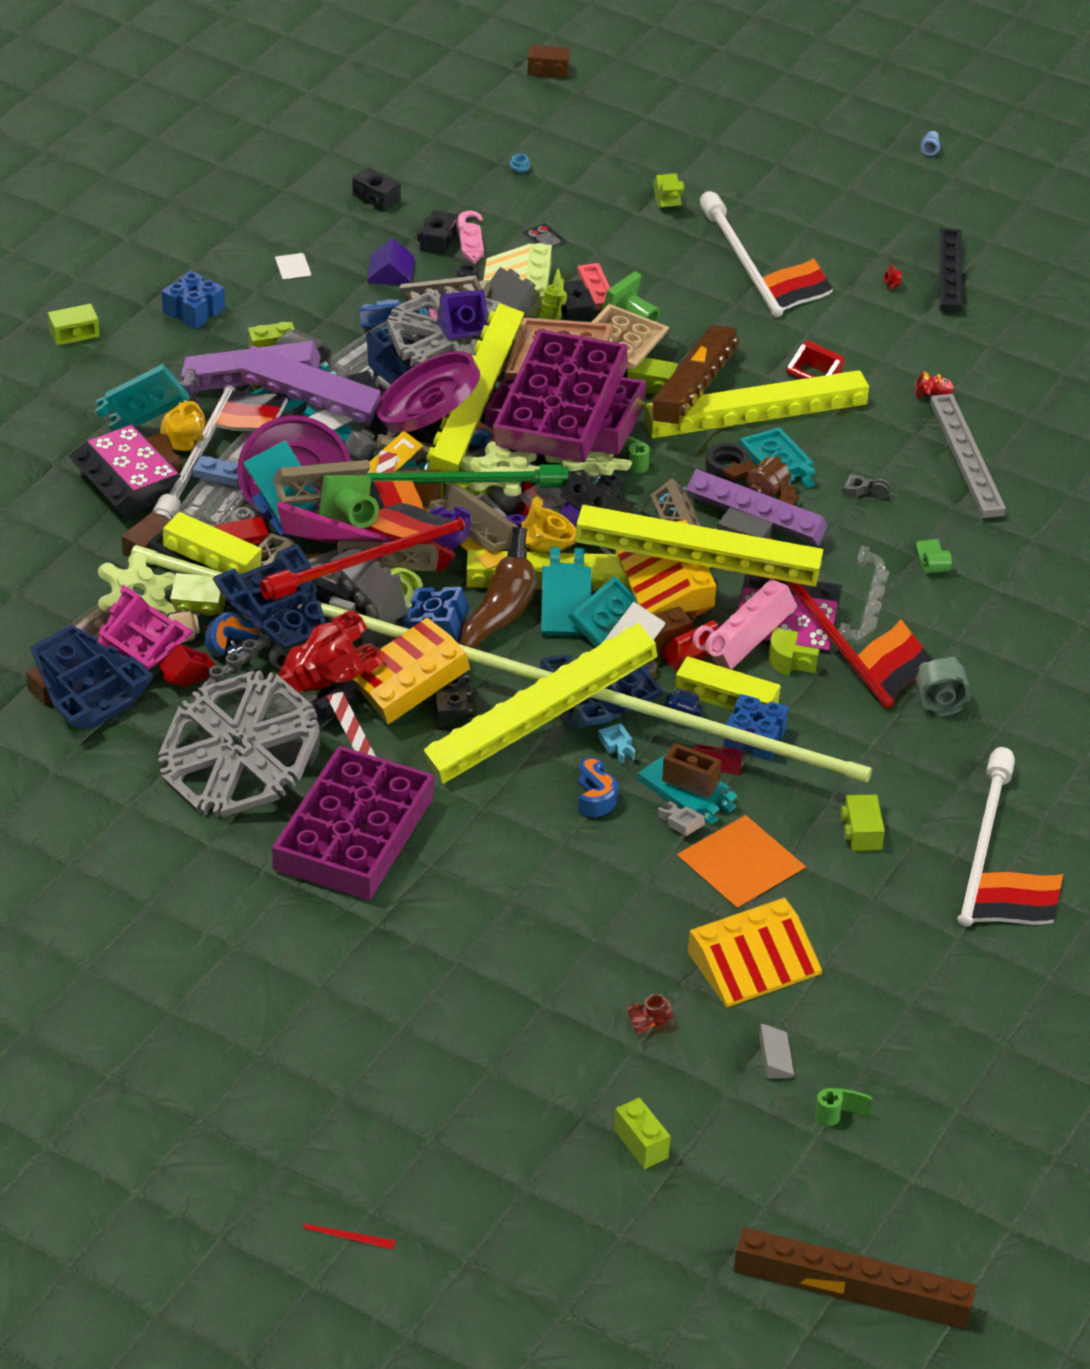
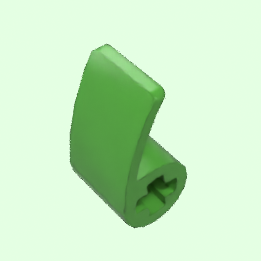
M628 436L619 454L629 456L628 460L632 461L629 468L630 471L644 473L649 469L650 448L642 441Z
M938 539L916 542L918 556L926 574L951 571V554L949 550H941Z
M823 1089L818 1093L815 1118L824 1126L837 1124L840 1120L841 1110L857 1113L869 1118L872 1097L846 1089Z

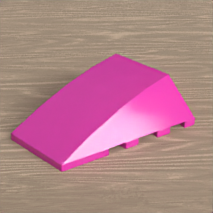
M282 502L277 504L283 533L333 545H337L338 540L386 543L394 541L392 538L385 537L366 528L355 527L352 524L331 519Z
M123 584L118 602L112 605L109 611L111 615L106 625H102L99 631L100 637L98 642L108 648L110 646L118 649V653L127 658L132 656L149 671L168 655L177 644H181L194 632L176 619L172 621L150 606L139 594Z

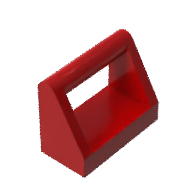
M807 340L801 345L787 367L786 373L800 380L815 377L799 369L803 364L827 375L843 373L845 357Z
M714 620L704 624L711 627L714 632L718 629V625ZM699 627L674 638L662 650L661 658L676 672L680 669L687 656L698 660L711 656L706 650H699L693 645V636ZM707 630L702 632L699 637L700 646L704 645L709 637Z

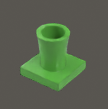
M636 271L607 290L603 309L608 304H611L657 322L661 313L659 307L637 296L642 275Z
M324 475L319 515L349 524L351 522L352 525L359 528H366L373 524L378 517L379 506L377 501L369 496L371 477L368 475Z

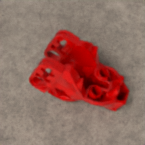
M351 610L332 619L331 623L316 626L304 644L294 647L288 653L278 676L295 691L310 692L320 690L331 683L348 682L365 672L370 673L380 667L385 659L380 650L371 643L355 649L352 642L361 637L360 634L366 630L367 626L362 617Z

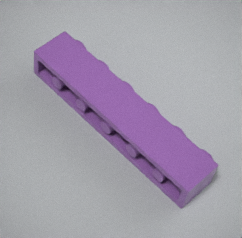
M314 341L260 347L266 351L319 368L321 356ZM250 349L186 357L181 377L188 391L194 392L219 389L226 386L251 385L242 379L241 374L242 364Z
M251 346L241 367L242 379L248 384H257L271 392L285 394L293 400H302L308 402L313 407H322L336 415L348 416L358 423L365 422L371 425L381 400L380 390L255 346Z
M695 469L686 489L692 499L726 512L729 508H733L773 522L774 530L819 546L828 526L823 516Z

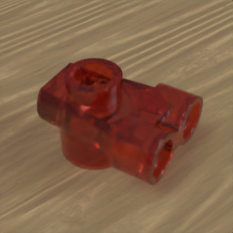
M658 993L649 995L643 1005L637 1003L627 1007L636 1034L647 1031L651 1026H663L667 1023V1020L674 1018L669 1000L664 995Z

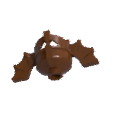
M768 456L757 466H754L751 460L744 464L732 462L730 467L723 468L722 473L731 479L747 476V488L773 498L781 494L779 500L791 505L799 501V497L795 494L797 485L788 484L792 475L788 472L787 465L783 464L778 456Z

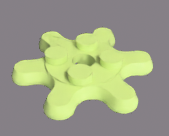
M495 442L487 444L485 456H465L460 464V468L463 471L469 472L534 471V469H539V466L529 464L536 460V453L520 450L510 452L508 448L496 446ZM521 482L469 483L470 489L474 491H482L489 486H499L507 496L512 497L521 494V487L519 485Z
M590 451L585 463L545 455L547 462L561 463L563 467H568V471L585 470V472L592 476H598V473L612 475L615 469L629 470L632 464L630 460L612 458L614 454L599 451Z
M135 552L131 554L128 559L129 568L126 570L119 569L111 563H105L99 567V577L107 581L112 588L110 594L102 596L98 601V606L102 611L110 613L112 605L117 603L121 596L120 590L123 584L133 591L134 586L145 590L144 595L140 596L163 615L167 616L168 613L175 611L173 604L164 597L166 591L173 589L175 575L171 572L164 573L163 575L153 574L152 570L146 567V556L143 553Z

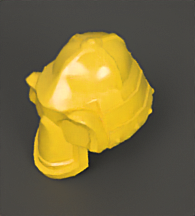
M185 400L183 403L180 402L179 405L164 416L160 425V434H163L166 441L171 442L175 450H193L198 440H204L203 430L207 425L204 413L199 405L193 401Z
M536 496L532 499L527 518L521 523L523 528H528L526 547L531 552L550 553V547L560 548V551L575 544L576 528L563 515L550 509L542 508L543 500L540 497Z

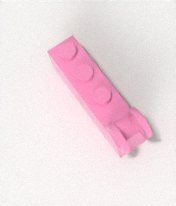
M773 579L769 580L715 632L706 625L699 627L694 633L693 645L699 650H706L712 656L714 663L731 670L797 608L789 587ZM707 630L709 637L706 643L700 646L699 637L702 632Z

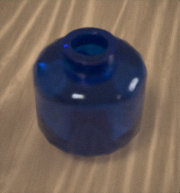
M677 688L674 692H669L664 705L665 707L700 717L703 705L699 704L698 694L681 688Z

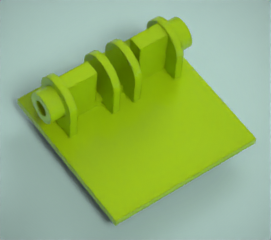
M559 269L556 271L553 284L545 288L541 301L542 304L537 315L538 319H561V306L566 303L567 293L563 289L564 279L561 278Z

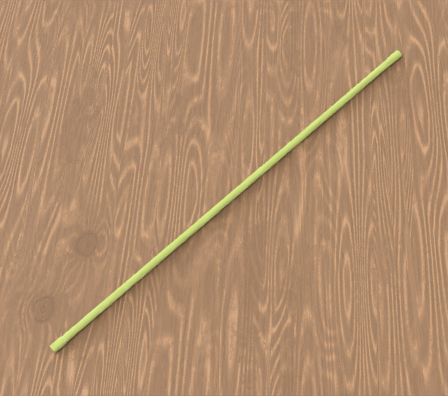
M135 545L131 551V554L135 552L143 553L146 556L147 564L158 565L184 574L216 576L223 573L163 555ZM319 602L321 603L323 615L328 618L334 619L348 611ZM359 614L367 626L366 629L397 638L409 630ZM460 645L470 661L535 681L553 673ZM604 688L591 696V698L838 772L846 777L868 783L871 776L872 768L851 761L846 762Z

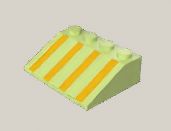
M543 243L527 244L489 257L486 260L484 280H489L490 282L499 267H502L507 271L509 269L514 270L520 275L519 278L524 281L527 278L536 285L534 289L540 296L526 317H537L545 288L549 286L552 245H545Z

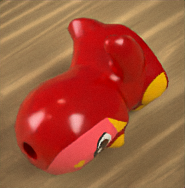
M924 371L920 373L915 385V395L918 399L926 394L933 396L952 394L954 390L953 383L950 380L942 378L940 374L931 377Z

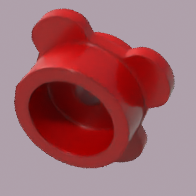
M892 264L883 276V281L888 285V290L898 287L902 280V272L894 269L895 266Z

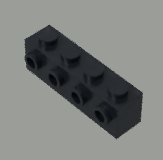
M585 471L582 473L575 472L560 494L561 498L581 510L582 505L654 518L644 510L639 513L633 509L634 504L628 499L622 497L620 500L613 495L615 491L605 484H602L600 487L594 483L595 478Z
M469 670L434 693L437 729L461 728L468 724V718L473 717L472 703H467V701L471 700L470 685L465 684L469 683Z

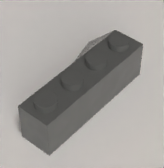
M354 547L331 558V562L362 551ZM370 560L331 573L336 583L339 582L343 588L351 591V595L354 597L357 605L363 607L369 617L390 623L407 614L400 576L398 574L390 575L392 574L391 570L387 567L382 569L380 562L377 560Z

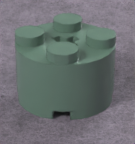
M957 658L936 659L924 662L919 666L916 683L921 704L926 711L929 709L939 716L952 715L963 709L962 705L966 701L969 702L971 692L966 671Z

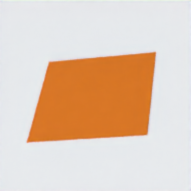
M746 815L677 854L737 908L806 868L803 863Z

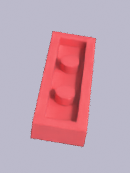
M599 263L578 266L577 273L583 281L585 288H589L590 299L595 302L596 311L602 310L607 290L610 289V286Z

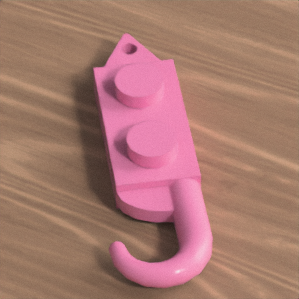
M465 211L458 216L462 258H466L475 265L480 258H484L481 228L477 224L466 223V218L475 217L479 221H482L483 218L475 211Z

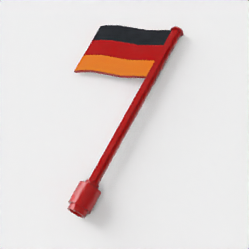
M398 503L380 509L375 522L366 528L385 537L396 539L395 541L296 574L291 573L287 569L266 576L259 583L261 593L266 600H276L294 594L299 584L459 530L464 531L465 521L461 517L452 520L437 516L419 507L405 503Z
M785 581L882 703V708L888 709L892 707L895 702L894 697L904 687L916 680L919 666L924 662L933 661V658L901 619L892 630L872 641L857 655L805 588L799 583Z

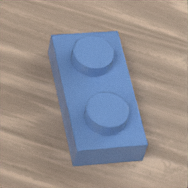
M201 455L193 468V477L238 486V463Z

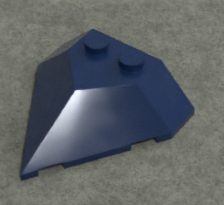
M375 328L366 334L368 364L376 377L381 376L392 385L400 376L414 367L410 366L411 359L403 361L402 356L399 357L391 336L387 335L384 329ZM401 336L405 345L418 342Z

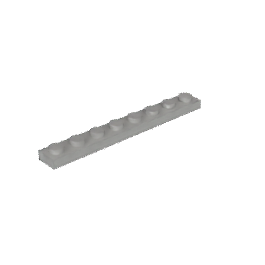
M953 394L931 396V407L981 517L1005 516V505Z

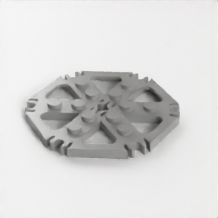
M446 289L445 294L451 293L450 290ZM438 290L434 291V295L429 291L394 307L391 311V316L388 317L387 328L399 357L402 356L403 361L411 359L410 366H416L427 359L450 351H463L476 356L474 349L477 341L483 340L480 336L448 340L437 323V318L414 313L424 307H431L435 309L438 316L441 295L438 293ZM452 290V293L460 292V291ZM486 298L488 317L491 310L496 311L498 304H502V302ZM409 332L410 334L421 335L426 338L414 344L405 345L400 333ZM514 343L511 347V350L507 357V361H505L500 374L504 373L506 370Z
M251 671L199 688L198 690L203 696L194 691L192 693L196 699L194 703L189 704L185 700L182 702L186 710L180 706L178 707L158 754V761L161 766L168 765L166 768L160 769L163 779L199 813L202 811L204 815H207L209 809L214 807L213 813L216 817L220 815L226 817L279 800L280 797L275 791L285 796L286 793L282 787L287 783L295 787L296 783L293 777L297 778L300 782L320 732L317 720L309 721L312 718H316L317 714L313 705L277 674L275 678L273 673H269L268 678L263 680L264 676L261 671L256 673ZM245 690L234 719L230 718L215 704L216 699L220 696ZM276 695L284 696L297 708L296 711L263 721L271 699ZM190 723L198 724L212 737L177 749L182 733ZM232 738H234L236 741L243 742L242 744L244 745L245 749L241 745H235V742ZM299 738L303 740L296 762L291 767H285L266 750V748ZM214 765L204 792L201 795H196L183 783L182 780L186 774ZM245 767L265 785V790L259 795L240 801H233V792Z

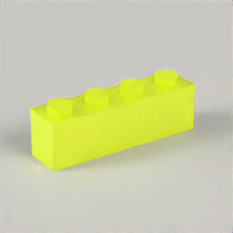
M178 512L163 528L164 547L217 571L226 572L235 568L238 574L241 575L261 567L262 548L181 512Z
M687 656L676 674L675 693L734 711L740 694L759 698L760 704L767 705L769 702L779 704L780 685Z

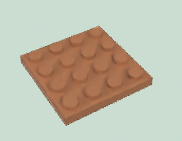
M523 317L505 370V380L515 381L539 329L610 341L612 324Z

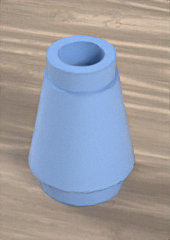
M935 131L928 132L920 142V149L925 155H935L940 150L939 135Z

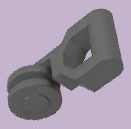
M851 474L842 488V493L846 496L857 497L862 494H868L871 488V494L875 498L885 499L891 491V485L884 479L870 480L860 475Z

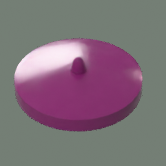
M463 351L447 352L427 359L400 376L385 391L377 406V415L385 428L391 432H409L430 425L449 414L466 400L479 382L480 368L472 355Z
M295 415L270 420L257 428L249 436L240 452L238 460V483L245 502L257 516H259L258 513L251 506V498L260 493L246 470L244 462L285 440L301 466L349 462L351 459L348 450L335 431L316 419ZM267 517L264 520L269 523L270 519Z

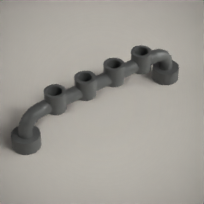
M259 629V639L256 641L252 639L245 640L242 644L243 652L240 654L229 653L226 656V665L224 667H211L209 670L210 678L200 688L223 681L230 674L239 673L242 669V664L247 660H255L258 657V652L264 647H271L274 641Z

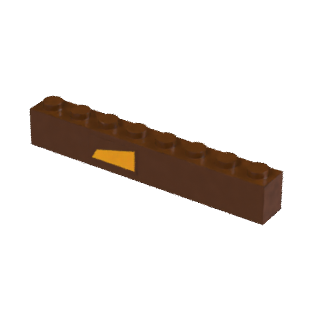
M711 325L654 397L653 421L680 424L684 417L688 416L690 409L696 405L697 400L703 396L706 388L710 386L721 368H724L727 360L731 359L734 351L738 349L740 340L737 337V328Z
M744 1227L736 1249L734 1272L967 1330L976 1284Z

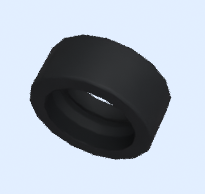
M720 443L708 449L705 462L706 473L733 483L740 482L747 477L742 476L737 479H731L722 473L723 468L730 466L717 463L722 460L734 461L738 464L747 463L750 460V456L745 448L738 444Z

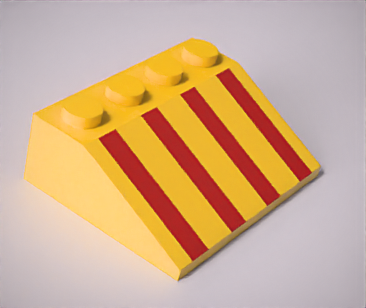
M687 520L677 521L679 523L688 524ZM616 550L617 558L637 604L653 615L679 606L684 612L715 606L716 584L707 566Z
M426 618L380 649L385 659L380 667L370 673L365 672L354 678V680L359 684L358 690L389 725L468 671L470 665L466 652L452 636L429 618Z
M786 898L706 924L689 932L688 953L726 1008L822 974V968L802 923Z

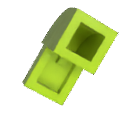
M677 173L656 175L653 186L658 207L681 206V195L684 185L683 181H678Z
M779 628L773 629L769 654L771 666L779 673L790 676L791 669L816 674L819 649L797 645L798 632Z

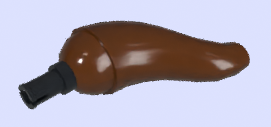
M512 527L511 548H508L507 557L501 559L496 565L494 573L491 574L489 588L482 603L462 626L458 639L461 645L478 649L485 638L493 632L513 623L530 604L535 593L538 578H536L534 566L527 559V550H525L528 528Z

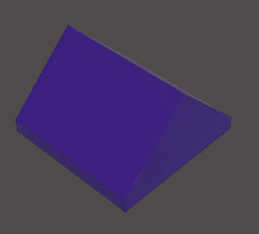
M390 239L371 254L367 283L396 285L411 283L415 256L396 239Z
M484 290L441 294L437 323L446 338L450 340L481 336L484 326H489L487 323L488 310Z

